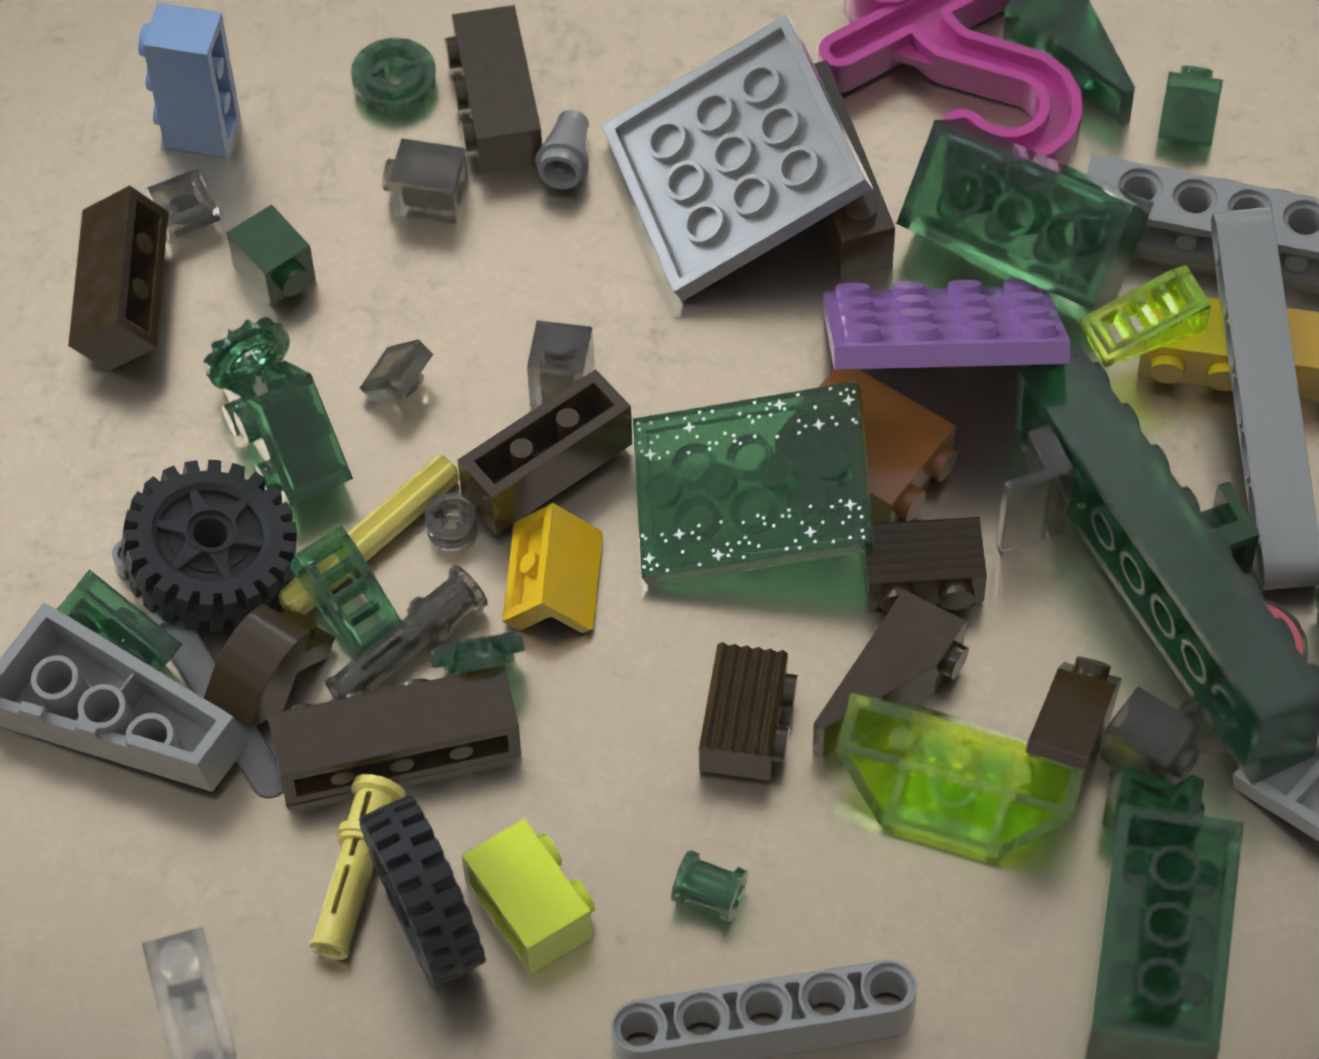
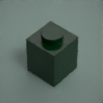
M272 204L226 232L233 266L270 306H273L287 296H294L300 293L309 282L316 279L310 245Z

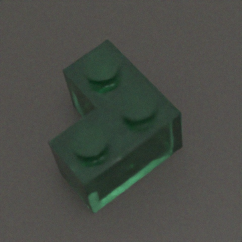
M284 360L223 387L229 403L222 405L225 419L235 437L242 435L247 444L252 443L257 447L263 462L255 465L256 472L265 479V490L275 485L282 493V501L284 503L288 502L291 507L353 479L311 373Z

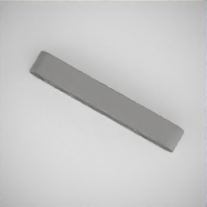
M1270 207L1215 212L1211 216L1212 246L1249 514L1259 533L1255 558L1260 587L1262 591L1317 586L1319 585V530L1273 213Z

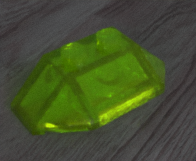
M855 692L850 694L835 748V753L843 766L845 765L856 787L880 825L996 860L1069 822L1072 819L1085 773L1083 769L1026 753L1028 737L922 706Z

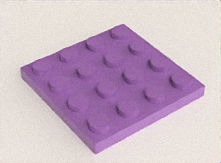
M1009 279L1004 281V287L981 288V282L955 280L949 282L948 288L925 289L924 283L916 281L893 283L892 290H869V285L864 283H842L836 285V291H823V313L834 370L1070 364L1071 341L1046 286H1038V282L1033 279Z

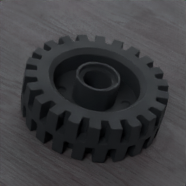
M194 460L184 463L182 474H179L173 465L162 471L161 481L153 476L144 483L143 493L137 491L131 500L130 510L127 509L122 534V559L125 578H130V589L136 598L143 595V606L153 614L159 608H162V620L172 625L176 623L179 616L184 617L185 629L198 631L200 621H208L209 632H222L224 621L229 620L233 629H236L243 619L260 605L265 604L268 606L269 604L273 608L280 601L278 594L289 584L296 557L297 529L296 522H292L293 512L289 503L282 504V493L275 485L265 490V477L254 472L247 480L244 478L245 466L232 463L229 473L221 472V460H208L207 471H200L198 461ZM212 543L218 547L208 548L200 544Z
M409 795L360 817L359 825L371 859L377 868L380 881L387 892V897L396 912L397 919L406 934L407 940L433 986L439 985L486 963L484 948L480 942L478 930L473 923L474 920L471 912L464 901V895L454 878V872L444 856L443 849L438 839L435 838L433 829L428 819L425 818L420 805L417 804L416 799Z

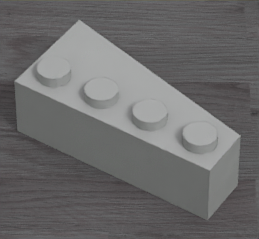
M45 602L0 658V727L211 792L214 791L248 745L232 715Z

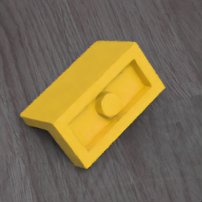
M554 503L515 521L502 622L521 631L546 618L553 617L580 633L592 630L594 628L603 543L602 531Z

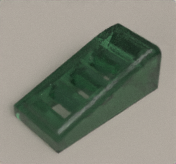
M342 525L294 556L290 569L356 662L405 630V625L358 547ZM335 554L340 562L321 574L316 565ZM349 574L354 582L333 594L329 586ZM363 594L368 602L346 616L342 606ZM377 613L382 622L361 636H358L354 627Z

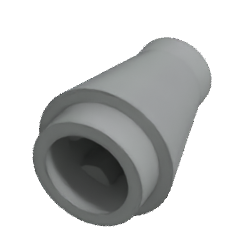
M566 110L558 116L556 125L536 154L535 163L540 178L547 185L557 189H569L576 186L587 175L589 170L587 134L589 120L579 111Z

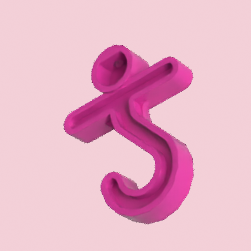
M845 0V11L852 23L827 35L819 44L818 62L828 61L840 93L850 91L904 63L915 66L922 74L935 83L1021 107L1030 114L1032 120L1026 125L1016 128H1001L992 125L976 112L968 109H956L944 116L940 130L939 157L944 164L968 181L989 188L1022 189L1049 180L1068 164L1079 140L1083 116L1082 95L1069 69L1046 52L969 30L970 27L1007 9L1014 0Z

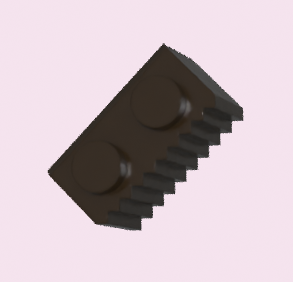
M980 517L862 524V529H864L862 536H865V539L861 541V552L868 609L882 608L884 611L889 612L903 590L934 605L939 604L950 610L964 609L973 603L979 604L984 601L987 568Z
M724 642L717 644L699 744V771L771 781L774 761L785 763L790 727L781 726L780 721L782 709L794 710L798 675L788 673L787 652L784 650L776 652L771 648L763 650L760 647L752 649L748 645L740 647L737 644L727 645Z

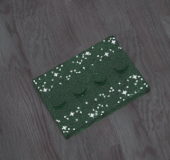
M856 381L633 418L642 579L648 586L875 550L862 394Z

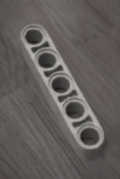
M881 960L633 1000L617 1009L611 1020L613 1059H762L892 1038L903 1034L912 1024L915 1015L917 980L913 972L905 964L895 960ZM883 992H889L899 996L902 1001L893 1006L878 1003L873 997ZM829 1002L841 1010L836 1014L825 1016L816 1013L811 1008L818 1003ZM760 1012H768L775 1015L779 1020L768 1026H760L753 1023L749 1018ZM698 1022H707L717 1028L712 1034L706 1036H697L687 1030L692 1024ZM636 1032H645L655 1038L644 1046H634L625 1040L630 1034Z

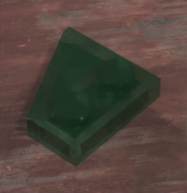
M90 569L57 607V610L159 672L183 645Z

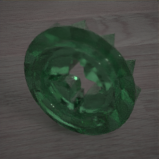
M386 38L375 41L357 54L351 66L352 86L358 91L362 102H375L381 112L388 105H398L404 112L409 102L417 101L423 103L428 89L435 88L436 64L432 54L423 45L410 39ZM393 64L394 70H397L399 76H401L400 84L391 83V80L387 77V72H389L388 65Z
M268 316L260 318L255 323L247 319L240 328L235 330L228 329V335L224 339L214 341L211 344L213 352L208 354L203 360L207 369L206 375L215 387L223 390H235L254 385L268 377L282 362L289 349V335L281 323H274ZM250 351L251 354L246 356L245 353Z
M511 631L438 645L430 652L432 668L444 667L445 675L479 670L515 662L514 653L525 651L522 636Z

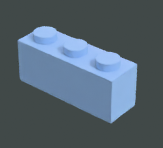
M157 3L150 24L144 23L140 30L138 52L140 56L146 59V89L153 92L155 102L153 121L155 125H160L164 148L227 158L241 115L222 12Z

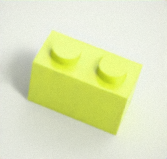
M525 818L462 854L465 883L530 975L593 938L591 913L595 911V905L589 892L580 880L575 879L572 882L568 880L559 867L562 865V859L552 840L545 833L537 836Z

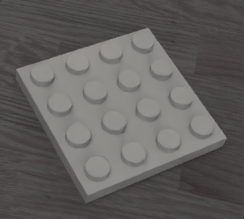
M787 14L602 125L673 292L682 301L873 189L796 25Z

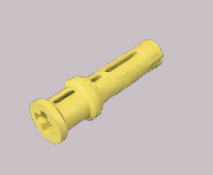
M362 774L353 779L351 790L355 796L347 821L341 822L337 830L338 843L342 848L327 890L314 937L309 945L313 952L325 958L344 960L348 957L350 943L374 869V863L359 825V818L379 807L404 798L406 795L405 790L399 784L377 775Z

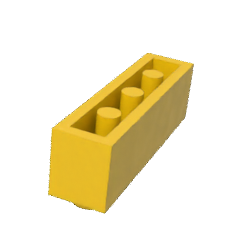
M1150 290L1144 320L1137 377L1151 378L1167 384L1181 382L1210 386L1219 391H1232L1220 299ZM1287 308L1300 399L1319 401V312Z

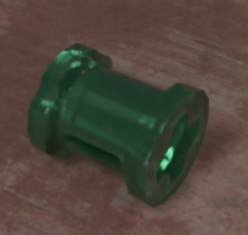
M687 851L679 866L672 887L671 901L679 904L685 900L719 911L720 919L731 922L744 895L748 880V870L737 867L734 871L700 860V853Z

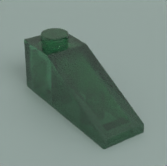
M1012 0L1006 5L1002 40L1048 53L1069 69L1081 90L1084 100L1122 127L1130 122L1135 86L1090 0Z

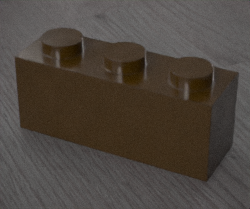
M515 5L452 14L454 36L445 37L444 43L449 69L459 68L461 76L460 78L452 79L457 111L467 109L469 119L461 120L465 152L476 151L480 173L536 164V154L542 146V132Z
M130 185L82 210L68 346L108 371L157 348L169 211Z
M596 369L457 459L462 498L495 535L499 534L514 524L515 521L523 518L633 444L631 405Z

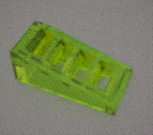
M1183 265L1152 279L1080 318L1079 326L1103 366L1107 368L1207 330L1211 306L1189 268ZM1155 308H1159L1164 316L1159 321L1152 311ZM1136 316L1143 329L1137 332L1129 318ZM1115 324L1124 340L1116 343L1107 326Z

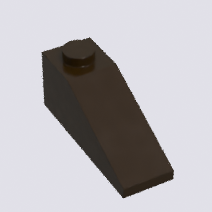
M903 590L815 720L813 752L821 757L830 754L933 696L946 676L954 679L962 669L969 653V647L964 645L966 621Z
M1076 656L1074 664L1063 662L1058 667L1029 737L1025 752L1086 770L1103 748L1122 678L1109 675L1110 665L1091 658Z

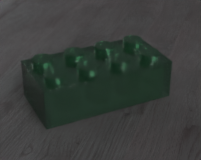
M959 119L934 120L896 224L1090 310L1114 306L1154 202Z
M1119 804L1112 840L1085 1059H1217L1220 1050L1244 822Z

